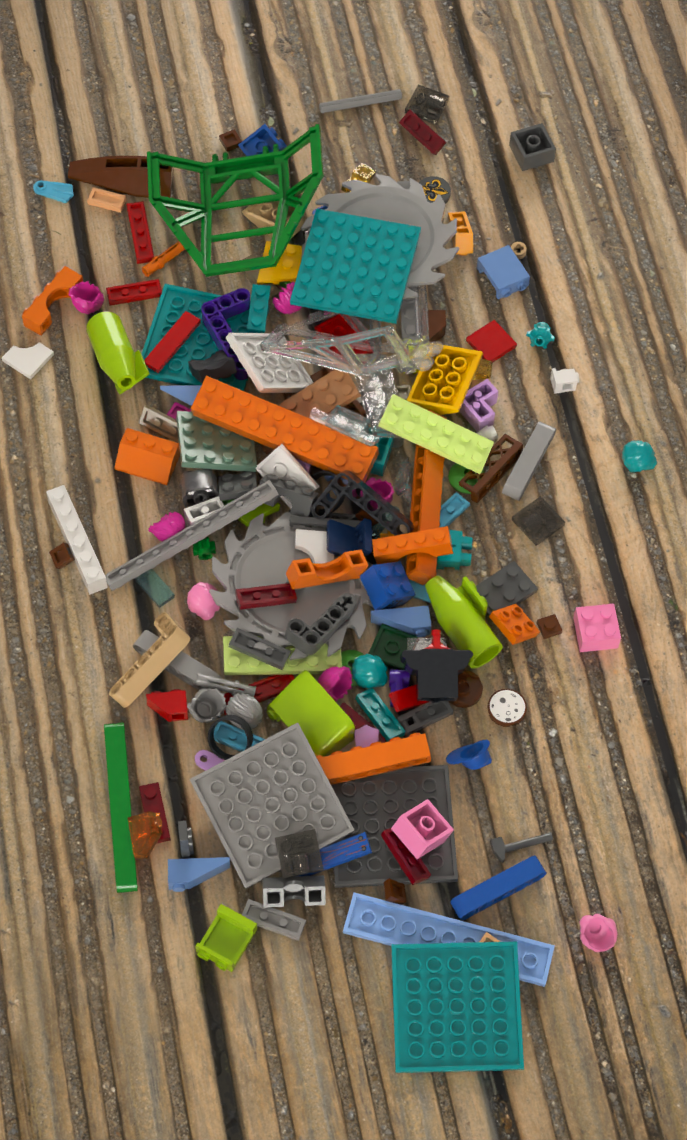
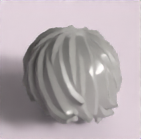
M217 688L200 689L195 694V697L192 698V701L187 704V708L198 722L209 723L221 717V714L226 709L225 694L221 693Z
M237 693L230 697V701H228L225 709L227 715L241 717L249 724L251 730L258 727L262 722L263 713L261 705L254 696ZM231 721V723L234 724L237 728L243 730V728L239 724Z

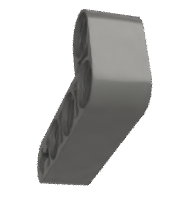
M343 593L311 627L300 619H291L285 632L287 641L306 655L315 654L353 614L356 597L351 593Z

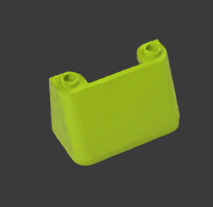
M307 670L301 672L267 706V714L271 720L282 721L287 727L297 722L299 723L315 756H329L335 751H340L354 740L355 726L352 720Z

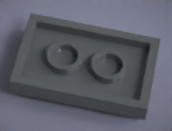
M515 561L476 586L479 595L484 596L488 603L486 611L488 617L492 611L513 604H520L538 590L537 586Z

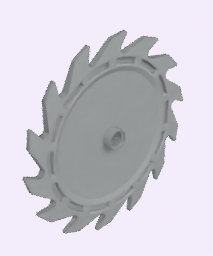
M379 174L375 175L380 183L377 186L359 180L342 182V186L348 188L351 192L327 194L315 201L316 205L327 206L328 208L325 210L421 227V234L403 300L418 297V293L409 289L410 286L431 285L443 279L445 274L436 273L432 270L452 261L459 250V247L444 248L457 232V219L455 218L448 224H443L442 220L446 204L441 195L438 194L435 201L429 203L422 185L412 178L409 179V189L401 187L390 176ZM314 215L306 219L301 227L302 231L311 228ZM307 241L302 245V257Z
M286 512L270 526L263 525V513L252 519L245 539L242 541L237 540L234 531L231 530L224 542L228 563L222 564L215 557H212V573L226 591L209 590L216 605L238 617L237 620L224 621V625L234 632L239 628L253 635L261 636L263 639L283 648L288 646L295 647L285 637L287 625L291 619H300L311 627L340 595L351 593L356 597L354 612L326 642L328 645L327 656L329 657L341 649L347 628H353L358 639L361 638L367 626L362 605L368 604L373 608L361 578L295 589L296 603L239 610L235 595L236 589L289 583L286 572L293 560L310 558L307 553L295 549L296 529L326 531L324 527L312 526V528H308L305 525H293L291 527L289 526L290 516L297 515ZM367 561L369 565L367 569H369L373 564ZM258 642L253 648L265 651L266 648L272 647ZM295 647L289 659H302L308 655Z

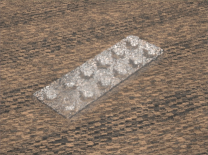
M351 354V364L360 394L362 395L361 398L373 437H400L378 426L392 395L399 396L387 355Z

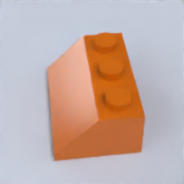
M126 428L119 445L114 468L121 472L168 485L180 457L179 443Z

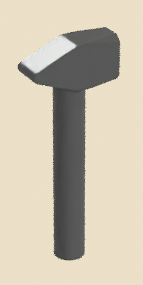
M550 832L506 845L502 837L491 839L490 844L493 854L501 863H504L505 853L552 841L553 837Z

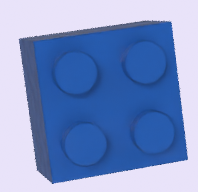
M401 561L372 565L360 575L374 610L403 606L416 595Z

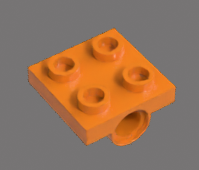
M517 604L492 611L489 615V618L512 645L537 637L540 633L534 622L527 617L522 608Z

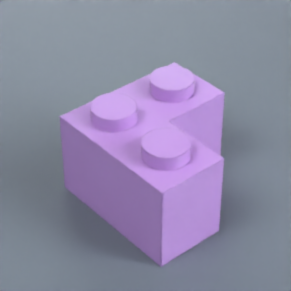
M488 379L467 391L459 410L477 432L486 425L491 426L494 424L495 412L490 407L497 403L499 391Z

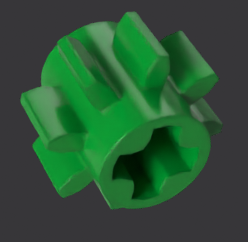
M209 537L193 544V555H198L200 560L211 559L212 554H216L215 541L210 542Z

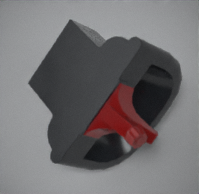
M435 629L432 630V640L428 647L421 650H404L400 656V661L404 664L406 671L410 675L416 676L417 701H431L432 703L456 701L458 699V675L464 672L473 657V652L470 650H453L446 647L440 642L441 631Z

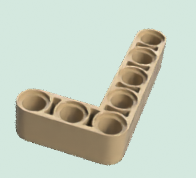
M166 612L161 613L154 621V626L162 635L109 691V695L124 708L128 707L190 641V636Z

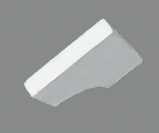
M40 342L29 348H18L13 345L2 357V361L24 376L32 379L51 359L54 352Z
M295 530V549L307 553L313 563L323 564L334 560V554L327 551V531Z

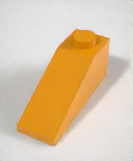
M466 212L448 213L449 223L455 218L457 219V232L452 237L453 248L459 247L457 254L461 256L473 253V232Z

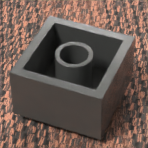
M543 123L511 132L509 146L522 171L554 162L556 147Z

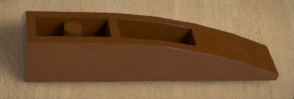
M105 156L72 161L69 164L68 178L135 197L149 198L147 156ZM160 165L161 196L171 198L174 167Z

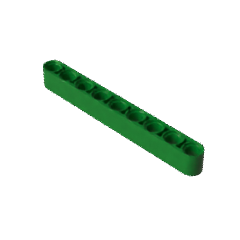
M124 722L104 724L116 889L117 893L138 891L125 726Z

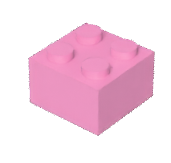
M614 604L576 607L573 619L580 652L616 649L619 647L621 635Z
M428 799L402 814L391 828L417 860L443 844L454 831Z

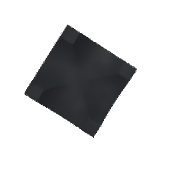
M223 350L217 351L208 359L191 360L188 362L192 375L202 384L206 376L216 380L220 378L225 379L237 372L234 359L232 357L229 358Z

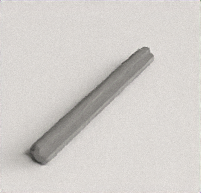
M400 89L323 102L319 104V109L321 113L399 100L402 99V92Z

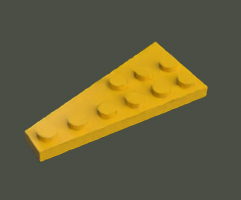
M266 241L263 257L269 256L271 241ZM288 244L276 267L259 270L257 284L273 283V285H277L284 281L295 283L302 260V246Z

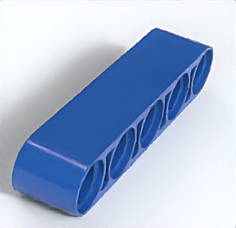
M534 855L453 898L450 903L460 920L463 921L539 881L547 872Z

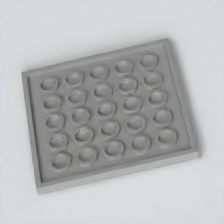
M298 722L190 779L245 889L262 881V878H267L355 831Z

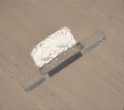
M337 405L330 414H326L316 408H313L310 412V419L363 444L374 446L380 441V438L369 433L371 428L370 419Z

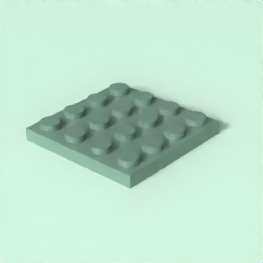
M177 411L176 421L181 467L256 472L257 462L253 440L193 416L192 412Z

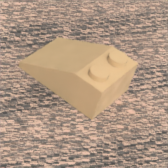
M265 192V193H264L263 195H261V196L272 195V194H270V193H268V192ZM279 201L249 205L242 213L258 228L274 226ZM289 206L286 225L295 210L291 206ZM305 213L292 237L301 230L302 225L306 221ZM273 233L266 235L272 239Z

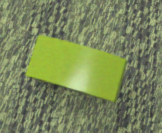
M277 502L272 507L263 503L255 510L241 516L238 520L249 527L250 521L263 513V523H265V517L279 511L280 504Z

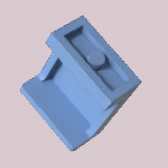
M509 245L478 258L477 270L479 273L484 272L496 290L497 299L506 298L512 293L523 291L528 287L530 276Z

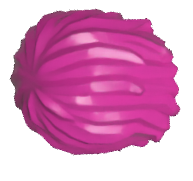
M89 281L75 284V286L69 289L68 295L71 297L75 308L81 313H94L99 311L104 304V295L97 286H94V284L90 285Z
M294 282L288 283L287 289L282 288L283 292H279L280 299L276 297L272 299L275 308L282 314H291L302 308L301 306L290 304L295 285Z
M373 477L366 481L369 487L391 503L394 494L391 483L386 480L381 481V479L375 480ZM362 490L360 491V497L363 496ZM371 500V501H370V505H371L374 509H377V508H378L377 502L374 501V500Z
M169 512V515L165 514L159 522L153 523V526L150 525L148 531L163 542L185 529V520L181 514Z
M345 666L331 667L323 671L318 678V683L335 702L338 699L344 698V694L348 695L347 690L352 689L351 684L353 682L350 668Z

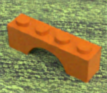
M66 266L61 271H58L51 283L45 286L44 291L35 297L32 305L24 310L22 314L24 326L42 336L52 324L51 313L48 311L50 305L60 298H71L68 295L69 289L75 286V284L83 282V276Z
M448 526L372 539L374 558L377 564L398 562L400 558L411 553H428L434 557L453 554Z
M361 549L344 552L338 558L323 564L312 563L310 558L293 560L286 572V576L293 590L359 579L360 575L366 571L369 565Z

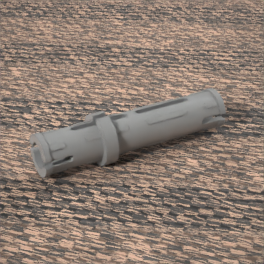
M198 673L195 685L212 689L217 688L220 691L232 693V696L237 693L254 696L256 691L255 686L239 683L238 680L234 682ZM207 681H212V682L220 683V684H223L224 686H222V685H217V684H213V683H209V682H207ZM228 686H232V687L244 689V691L238 690V689H234V688H230V687H228Z

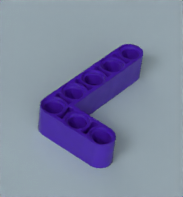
M245 288L237 289L205 302L201 307L202 321L219 351L223 350L229 358L232 357L234 359L237 372L233 375L238 380H246L249 376L237 355H231L235 354V352L230 347L228 341L224 340H227L226 336L229 333H233L226 319L246 312L250 308V292Z

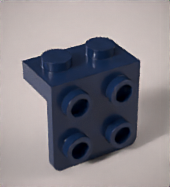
M364 518L354 528L330 519L327 522V551L341 556L344 552L362 549L366 558L373 550L371 520Z

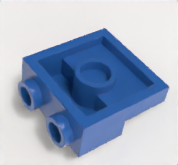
M266 124L262 125L238 144L246 156L263 154V146H268L269 153L273 152L274 144H278L279 151L287 147L282 139L278 140L276 138L278 134L273 127L269 129Z

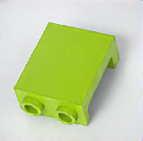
M221 904L217 909V916L201 942L195 946L197 955L205 961L211 960L215 962V965L223 971L229 970L232 972L255 935L257 923Z

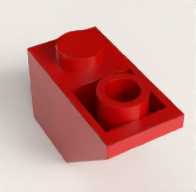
M173 689L170 692L153 691L150 694H146L147 706L168 722L188 720L186 690Z

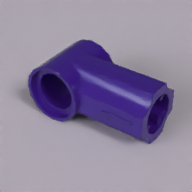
M390 669V693L409 687L410 674L406 670ZM390 700V707H393V708H394V706H393V704H392V702H391V700Z

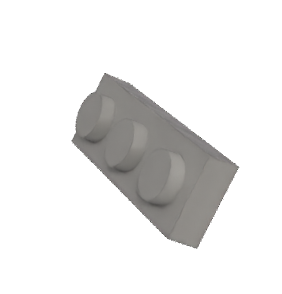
M248 899L242 916L257 923V926L297 941L300 940L306 925V920L272 907L263 908V904Z

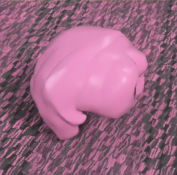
M199 582L188 592V608L203 620H210L214 617L215 612L220 609V606L216 605L209 590H218L209 583Z
M600 914L586 915L579 921L580 940L588 949L594 952H604L614 947L618 935L614 920Z

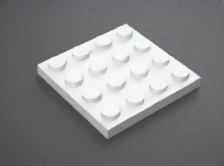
M229 333L226 336L230 347L260 393H298L305 388V385L314 383L283 334Z

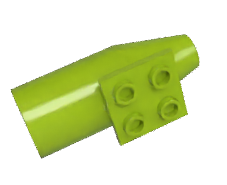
M100 312L88 321L86 332L101 369L114 382L119 394L132 388L150 374L141 352L137 350L134 353L122 321L117 314L113 312Z
M438 575L425 584L440 626L458 650H470L473 652V657L468 663L470 668H479L494 659L502 650L503 645L485 622L488 603L484 596L479 595L474 582L469 581L465 576L462 579V585L455 588Z

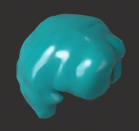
M633 440L623 446V463L630 472L652 470L657 465L655 452L648 442Z
M365 654L354 660L352 677L359 687L367 689L383 687L388 681L387 667L380 657Z

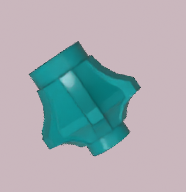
M538 322L531 331L527 332L526 336L530 338V345L532 347L537 345L546 349L547 344L550 341H554L555 337L550 333L551 327L547 323Z

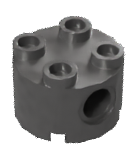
M212 469L185 471L182 474L180 487L182 490V501L186 508L187 506L190 507L219 496L217 478Z

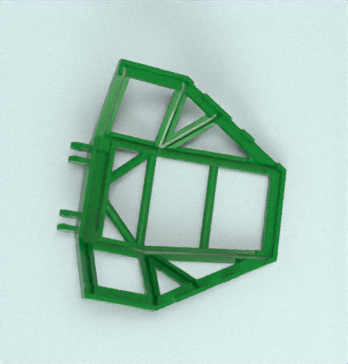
M316 124L315 127H309L306 133L282 151H279L278 144H274L273 152L269 153L268 146H263V154L229 159L228 153L224 152L223 160L219 161L218 155L213 154L212 162L203 163L160 154L159 152H147L149 201L206 277L276 267L324 176L321 127L319 124ZM310 143L312 173L290 188L288 159ZM160 165L200 173L201 204L161 196ZM278 174L279 186L265 176ZM256 178L276 193L217 203L237 180ZM211 183H224L212 197ZM279 201L274 226L212 235V211ZM289 206H291L295 210L286 225ZM167 208L189 213L174 219ZM200 219L201 252L198 251L182 229V227ZM273 233L269 256L212 264L213 242Z

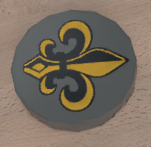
M430 176L419 182L429 203H433L438 194L441 195L445 204L449 201L451 187L443 178Z

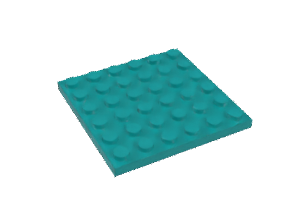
M316 208L290 304L397 324L421 234V227Z
M170 284L164 285L142 351L143 359L145 360L185 311L201 319V323L159 373L148 368L150 374L145 378L177 385H202L192 375L188 362L191 360L208 359L219 351L202 321L201 307L205 302L222 295ZM249 310L226 319L233 333H247ZM232 374L229 378L217 380L245 391L248 378L246 380H238Z
M517 941L391 944L395 1073L524 1070Z

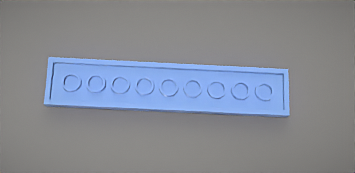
M355 892L352 896L343 929L344 934L389 946L391 944L479 942L487 932L500 942L517 941L519 980L542 987L546 985L555 945Z

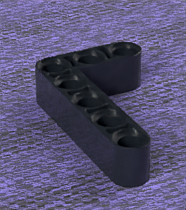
M348 470L342 471L334 477L311 508L312 515L315 518L323 519L333 511L344 495H346L394 536L406 534L401 532V524L407 527V533H411L414 530L411 520ZM341 476L347 477V485L341 482ZM356 488H360L363 491L362 497L356 494ZM330 490L336 492V499L331 498ZM371 500H374V501L377 502V504H378V508H377V509H374V508L371 507V505H370V501H371ZM319 505L325 507V513L319 511ZM386 512L392 515V521L385 518Z

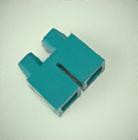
M449 530L453 554L438 556L436 569L444 570V567H454L455 570H459L460 566H470L472 554L461 553V549L472 550L473 538L462 536L463 531Z

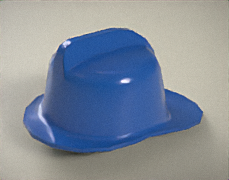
M487 739L481 740L474 744L457 748L447 755L446 762L449 764L462 763L471 770L480 769L491 764L492 758L488 751L490 741Z

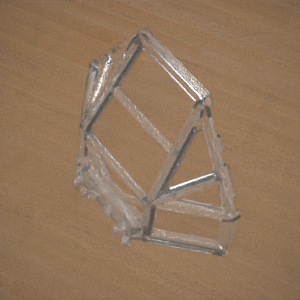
M426 285L409 287V289L418 293V297H415L416 336L400 339L394 327L391 325L381 327V321L369 319L370 330H368L356 316L340 314V316L356 333L340 337L311 331L308 328V324L339 314L334 312L322 314L321 311L310 314L309 319L289 326L286 323L276 326L261 342L260 347L263 352L361 376L392 368H397L399 373L405 372V374L414 373L416 369L420 371L428 370L434 363V359L431 356L440 354L441 350H443V344L439 341L429 342ZM285 334L310 339L301 342L286 341L283 344H278ZM383 335L388 342L382 343ZM331 346H335L341 353V355L335 353L329 348ZM310 348L317 353L314 355L295 349ZM351 348L373 353L363 365ZM382 352L396 353L376 362Z

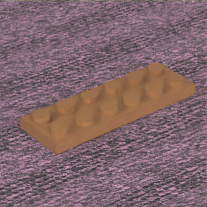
M343 364L278 404V406L320 422L362 395ZM260 444L266 454L274 450Z

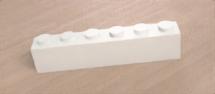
M62 485L46 491L48 503L64 539L71 549L74 561L89 595L106 589L105 574L65 486Z

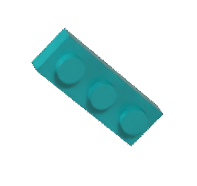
M253 284L247 333H265L271 286Z
M373 688L356 695L355 700L375 727L379 729V732L387 742L392 738L405 735L406 731Z

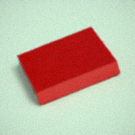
M495 320L466 337V342L474 350L483 352L481 358L488 365L517 347V343Z

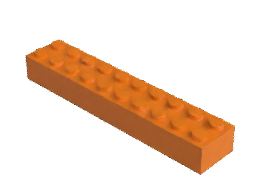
M209 376L205 377L190 408L193 416L274 450L283 444L294 458L324 471L332 472L335 475L345 470L351 471L364 483L379 454L377 446Z

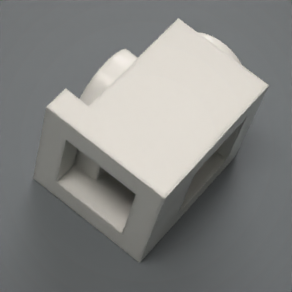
M553 368L550 380L554 394L575 391L577 383H579L578 372H575L574 369L556 371V368Z

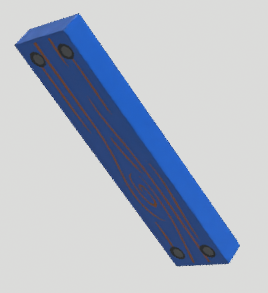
M364 832L326 846L290 866L293 877L311 876L370 854L372 850L367 834Z

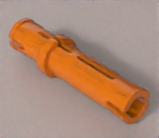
M177 241V243L159 256L153 257L151 262L141 268L143 274L149 277L184 251L185 248L180 241Z

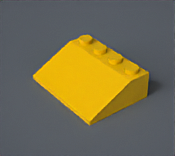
M431 343L407 401L426 410L430 409L440 415L458 413L483 352Z

